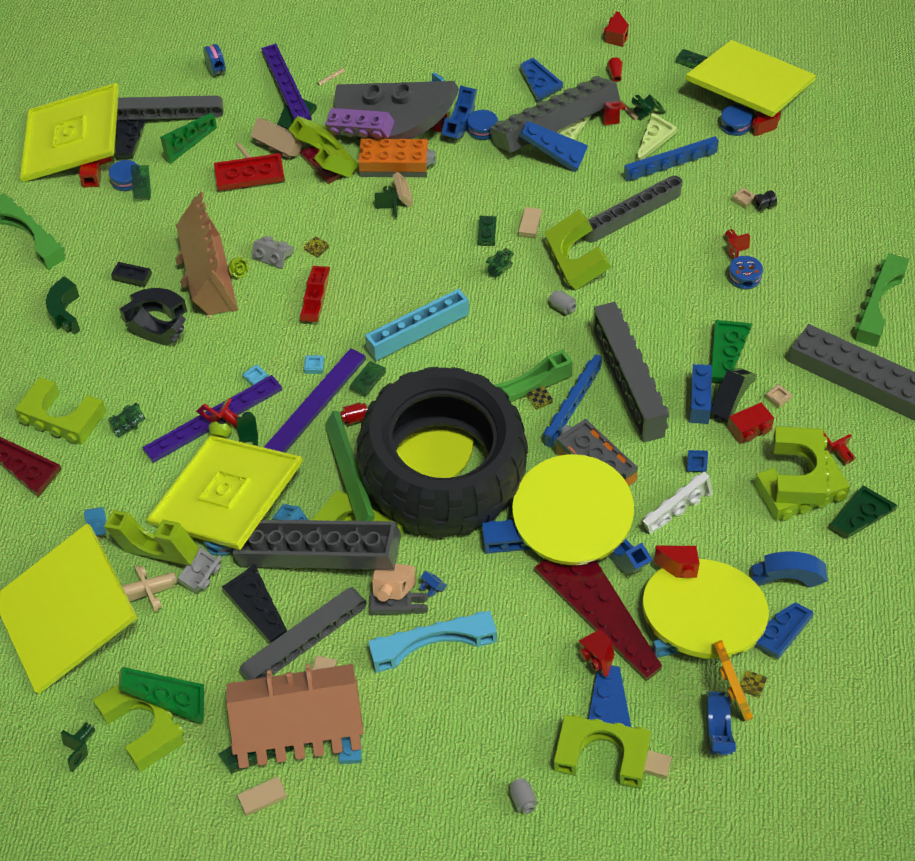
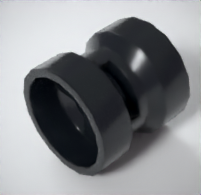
M772 190L754 196V205L759 212L766 210L767 207L777 206V197Z

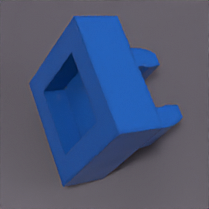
M688 450L687 471H707L708 451Z
M424 571L421 576L425 582L420 585V589L425 591L430 586V591L427 594L430 597L435 596L437 590L443 592L448 586L434 573Z

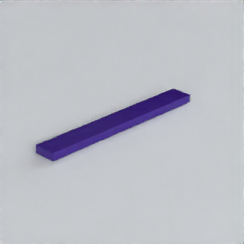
M277 44L262 47V53L293 119L295 120L299 116L309 121L312 120Z
M350 348L264 448L286 453L366 360V355Z
M270 375L231 397L232 400L228 405V409L236 415H240L282 391V386L273 375ZM224 402L218 404L212 409L218 413L219 409L221 408ZM208 411L205 412L206 414L212 416V414H211L210 412H208ZM199 415L142 447L143 451L151 462L155 463L208 433L211 422ZM221 418L217 422L219 424H224L227 421Z

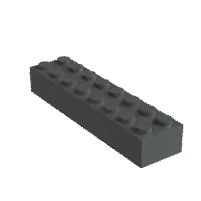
M594 76L587 82H581L574 88L564 90L562 94L553 95L547 101L538 102L532 108H525L519 114L510 115L508 119L496 122L495 125L489 127L494 146L508 152H513L530 144L519 136L527 121L555 132L603 109L606 102L620 101L617 83L600 76Z
M616 302L595 306L593 333L642 442L664 438L665 431L668 428L667 417H669V411L667 406H664L662 403L661 393L657 392L655 388V380L649 375L648 365L642 360V353L636 347L634 336L630 335L627 321L624 322L621 308L617 307Z
M811 324L806 326L792 346L788 362L915 421L914 371Z
M261 520L241 550L234 549L232 554L239 566L251 567L255 564L256 567L394 570L401 533L394 521Z

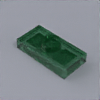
M131 165L133 199L150 200L149 165Z
M369 361L350 384V390L366 397L385 374L386 368Z

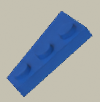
M531 58L520 64V69L537 101L563 88V82L536 59Z
M796 602L775 614V618L767 622L763 636L754 646L779 659L813 618V611Z
M612 665L609 675L606 677L597 671L589 719H600L606 723H621L631 727L620 667Z

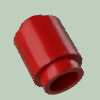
M359 402L342 407L343 411L340 412L342 422H346L347 425L362 422L367 411L366 403L361 404Z

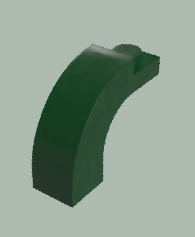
M65 276L50 288L46 297V308L51 322L57 330L63 327L66 331L69 330L75 335L80 331L77 319L68 313L66 308L80 296L76 284Z

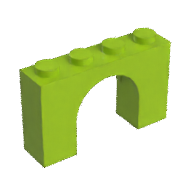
M299 116L296 117L289 131L297 139L309 143L320 150L314 159L322 168L350 178L359 165L324 126Z
M580 209L544 232L547 237L545 242L553 250L551 252L553 258L559 262L557 267L565 275L563 277L565 283L568 286L571 285L575 290L612 267L606 254L598 246L580 258L569 259V251L572 245L593 230L587 217Z
M39 377L15 408L18 420L22 424H29L40 431L44 430L56 437H63L71 443L83 445L107 412L103 400L86 395L77 409L71 414L64 417L49 416L46 413L58 397L59 391L55 382Z
M775 427L773 453L801 456L807 459L814 468L809 474L801 476L777 475L775 484L776 503L825 505L826 497H830V485H827L829 480V469H826L828 453H825L827 437H824L823 429Z
M828 450L825 453H828L826 469H829L827 485H830V497H826L825 505L776 503L775 484L778 473L775 468L756 474L754 485L775 521L787 520L800 513L805 514L811 509L825 507L829 503L842 501L848 496L850 485ZM808 461L807 468L810 472H812L814 468L812 464Z
M337 490L312 520L356 521L348 493ZM373 510L375 515L373 521H393L384 516L381 511ZM394 521V522H396V524H397V526H398V528H399V531H400V533H401V539H402V537H403V528H402V525H401L398 521Z
M113 510L104 525L122 549L128 553L191 566L199 551L198 546L178 522L162 519L156 533L151 534L143 529L130 513Z
M119 684L93 699L96 709L107 725L136 709L147 710L155 716L150 730L125 746L130 759L139 772L183 745L185 742L182 735L185 733L179 723L174 724L171 720L174 717L169 710L118 689Z
M564 715L554 759V772L576 776L583 749L591 742L605 740L617 745L623 753L620 784L642 788L651 742V731L643 727H628L621 723H606L600 719L590 720L578 715Z

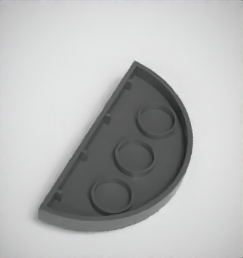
M455 81L337 84L334 101L335 108L389 112L395 122L389 138L381 139H413L433 127L448 112L457 97L459 88ZM354 136L355 138H357V139L360 140V141H361V139H377V138H374V137H366V138H363V137H360V136Z

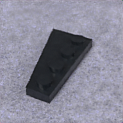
M147 119L116 121V158L134 157Z
M255 564L222 586L224 593L269 644L287 632Z

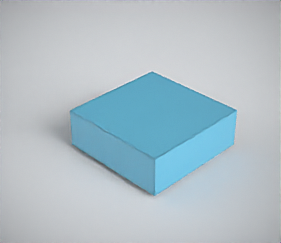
M306 355L304 373L323 374L324 356Z
M256 364L243 373L242 376L252 386L267 378L268 374Z

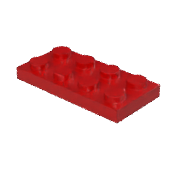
M280 153L214 163L218 191L285 181Z

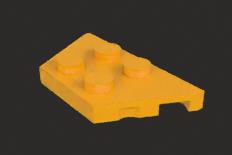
M723 641L714 642L723 665L719 667L724 681L728 679L731 687L727 688L732 701L737 700L745 721L753 719L752 713Z

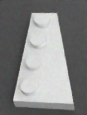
M705 472L696 475L687 486L678 489L672 498L663 501L657 510L648 513L643 520L647 532L652 534L669 523L672 519L671 516H680L685 512L688 505H697L701 501L700 498L704 495L707 497L711 496L713 491L710 477Z

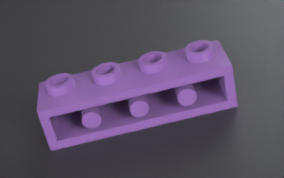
M331 108L325 126L332 135L336 136L346 135L349 137L360 136L363 138L374 137L381 139L389 138L395 121L389 112Z

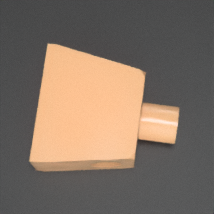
M395 564L394 570L375 569L372 578L373 595L380 601H387L388 598L402 599L416 584L415 566Z

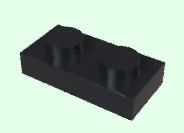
M118 262L111 276L115 280L145 286L152 272L150 268Z

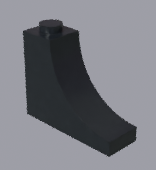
M743 368L727 370L711 409V413L715 414V418L725 421L735 413L744 393L755 382L757 374Z

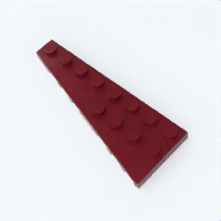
M545 559L534 567V572L594 631L600 629L611 639L613 650L646 682L662 670V664L596 560L583 565H565Z

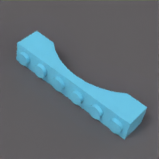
M477 612L471 616L457 617L451 621L437 622L431 626L417 627L411 631L397 632L391 636L377 637L368 641L375 673L396 668L410 653L432 643L444 641L461 642L475 647L496 643L497 630L491 612Z

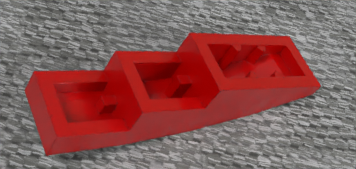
M312 266L306 282V292L303 298L300 321H319L326 295L330 267Z

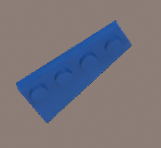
M529 121L524 124L519 134L521 138L574 172L578 170L588 148L586 144Z

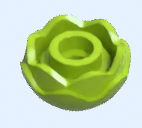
M242 257L233 258L228 265L230 275L236 279L244 277L249 269L247 261Z
M211 422L209 432L213 436L227 438L232 433V426L229 427L228 424Z

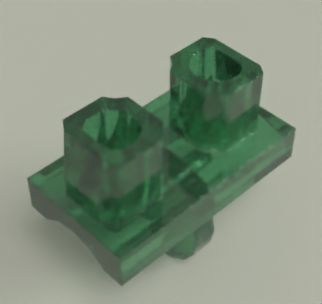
M504 248L503 251L499 250L495 255L488 257L486 263L489 264V274L493 277H498L504 270L511 268L514 263L510 260L514 253L508 248Z
M134 403L132 406L127 405L124 407L122 413L117 416L113 415L108 421L116 437L119 438L131 429L137 430L138 424L146 418L141 412L139 404Z

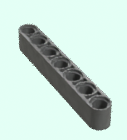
M216 95L118 98L117 120L200 118L209 113L217 118L224 113L223 99Z
M670 176L588 219L593 230L584 236V240L590 243L596 242L679 198L682 190V179L679 176Z
M354 587L346 589L246 660L240 666V673L246 680L267 677V670H272L274 675L359 614L366 607L367 601Z

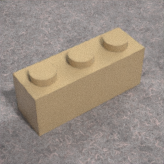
M257 118L251 133V137L256 139L255 142L261 145L267 144L269 149L277 152L279 150L283 156L291 158V156L298 157L304 142L297 139L289 130L262 118Z

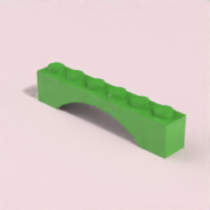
M4 193L0 195V224L14 226L30 234L35 240V252L38 261L48 270L64 261L66 258L63 245L60 242L57 243L50 233L47 234L40 224L37 225L31 215L28 216L21 206L18 207L12 198H8Z
M888 253L886 260L882 259L879 267L881 272L877 271L874 280L877 283L872 284L869 294L872 296L867 297L864 305L867 308L866 310L862 309L859 318L862 321L861 323L857 322L854 333H857L856 341L874 347L878 346L885 326V321L879 308V301L888 290L902 283L909 262L908 258Z
M563 349L546 356L538 365L513 380L493 385L502 388L512 402L528 395L530 391L535 392L537 388L542 389L571 377L573 362Z

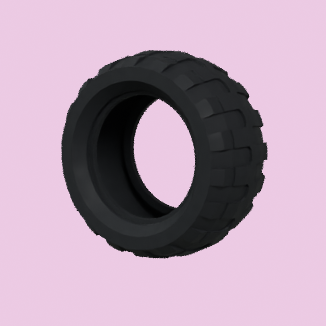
M428 367L424 368V370L403 374L394 383L384 386L379 391L376 400L370 403L362 420L361 430L357 438V464L369 497L375 506L381 508L384 516L393 521H398L406 527V530L416 534H432L433 537H447V535L453 534L465 535L473 532L482 523L494 521L499 513L509 506L525 475L528 443L524 434L525 429L517 407L511 404L508 394L502 388L495 387L488 378L465 371V369ZM433 426H448L463 430L475 437L485 448L488 456L482 464L469 473L457 477L437 478L421 474L410 468L399 457L396 450L403 440L418 430Z

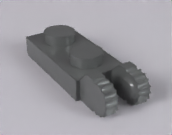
M408 592L400 600L388 598L387 601H380L373 593H370V615L425 614L428 612V605L412 604V601L415 603L428 601V595L426 593Z

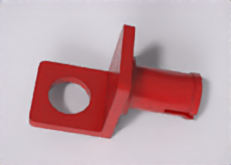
M620 101L604 103V108L601 109L604 112L603 123L605 125L618 124L620 122V110L626 109V106Z
M733 229L725 232L727 254L732 260L739 257V251L750 248L749 233L738 236Z
M231 398L223 403L218 413L206 404H202L196 411L210 422H217L222 418L234 428L237 426L236 418L239 416L228 409ZM203 410L210 412L212 416L206 414Z
M851 434L833 443L827 437L825 451L828 450L829 453L837 452L845 465L856 459L846 446L852 437Z

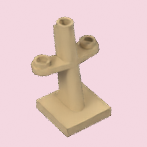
M134 566L140 581L122 585L129 601L147 596L153 611L158 612V609L162 608L159 598L153 597L152 594L174 587V584L177 583L174 572L145 579L147 574L144 567Z

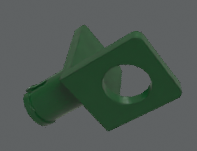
M650 94L645 99L641 98L640 95H635L637 99L632 98L631 102L636 106L634 111L640 120L655 108L663 114L666 113L661 103Z
M386 185L382 189L383 193H375L374 195L375 208H394L395 218H398V193H393V188L389 185L387 190Z
M244 412L242 417L236 418L239 442L251 441L254 442L252 445L258 446L259 436L256 417L251 412Z
M85 722L74 735L65 730L61 732L63 744L74 750L68 758L69 770L71 772H74L88 756L86 740L95 732V728L91 724L87 727L88 722ZM78 754H80V755H79V758H78L77 761L74 763V760H75L76 756H77Z

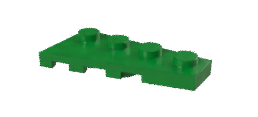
M209 113L161 136L166 162L169 164L173 163L217 128L215 115Z
M715 320L712 382H723L727 370L736 368L751 331L752 323Z
M126 667L121 668L119 672V690L199 724L202 723L204 719V684Z

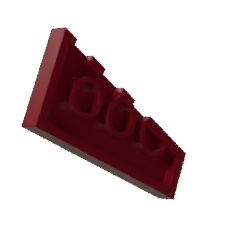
M0 437V464L39 497L60 472V464Z

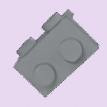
M264 236L254 241L252 258L282 268L284 267L285 258L294 254L295 247L289 246L287 242H278L273 240L272 237Z
M199 547V551L191 566L187 565L176 581L195 594L200 589L205 590L211 581L208 579L210 574L213 573L215 575L221 567L219 561L222 557L219 555L215 558Z

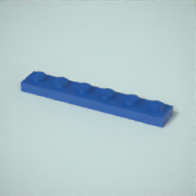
M714 136L624 165V179L628 182L715 154L718 150L719 140Z
M595 354L592 360H588L584 373H580L577 379L576 386L571 387L567 400H563L559 413H555L551 426L546 427L543 434L545 446L550 448L554 446L556 438L562 433V428L567 425L601 370L602 356Z

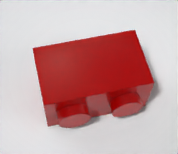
M760 402L729 416L727 428L738 443L741 444L746 441L749 442L761 434L769 433L773 428L774 417L765 405Z

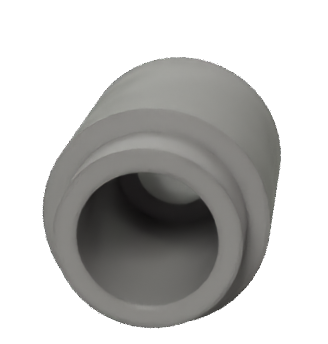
M555 290L549 298V303H551L552 307L566 315L573 313L577 307L576 299L563 291Z
M525 778L513 781L510 784V794L517 811L523 812V814L533 812L538 801L531 784Z

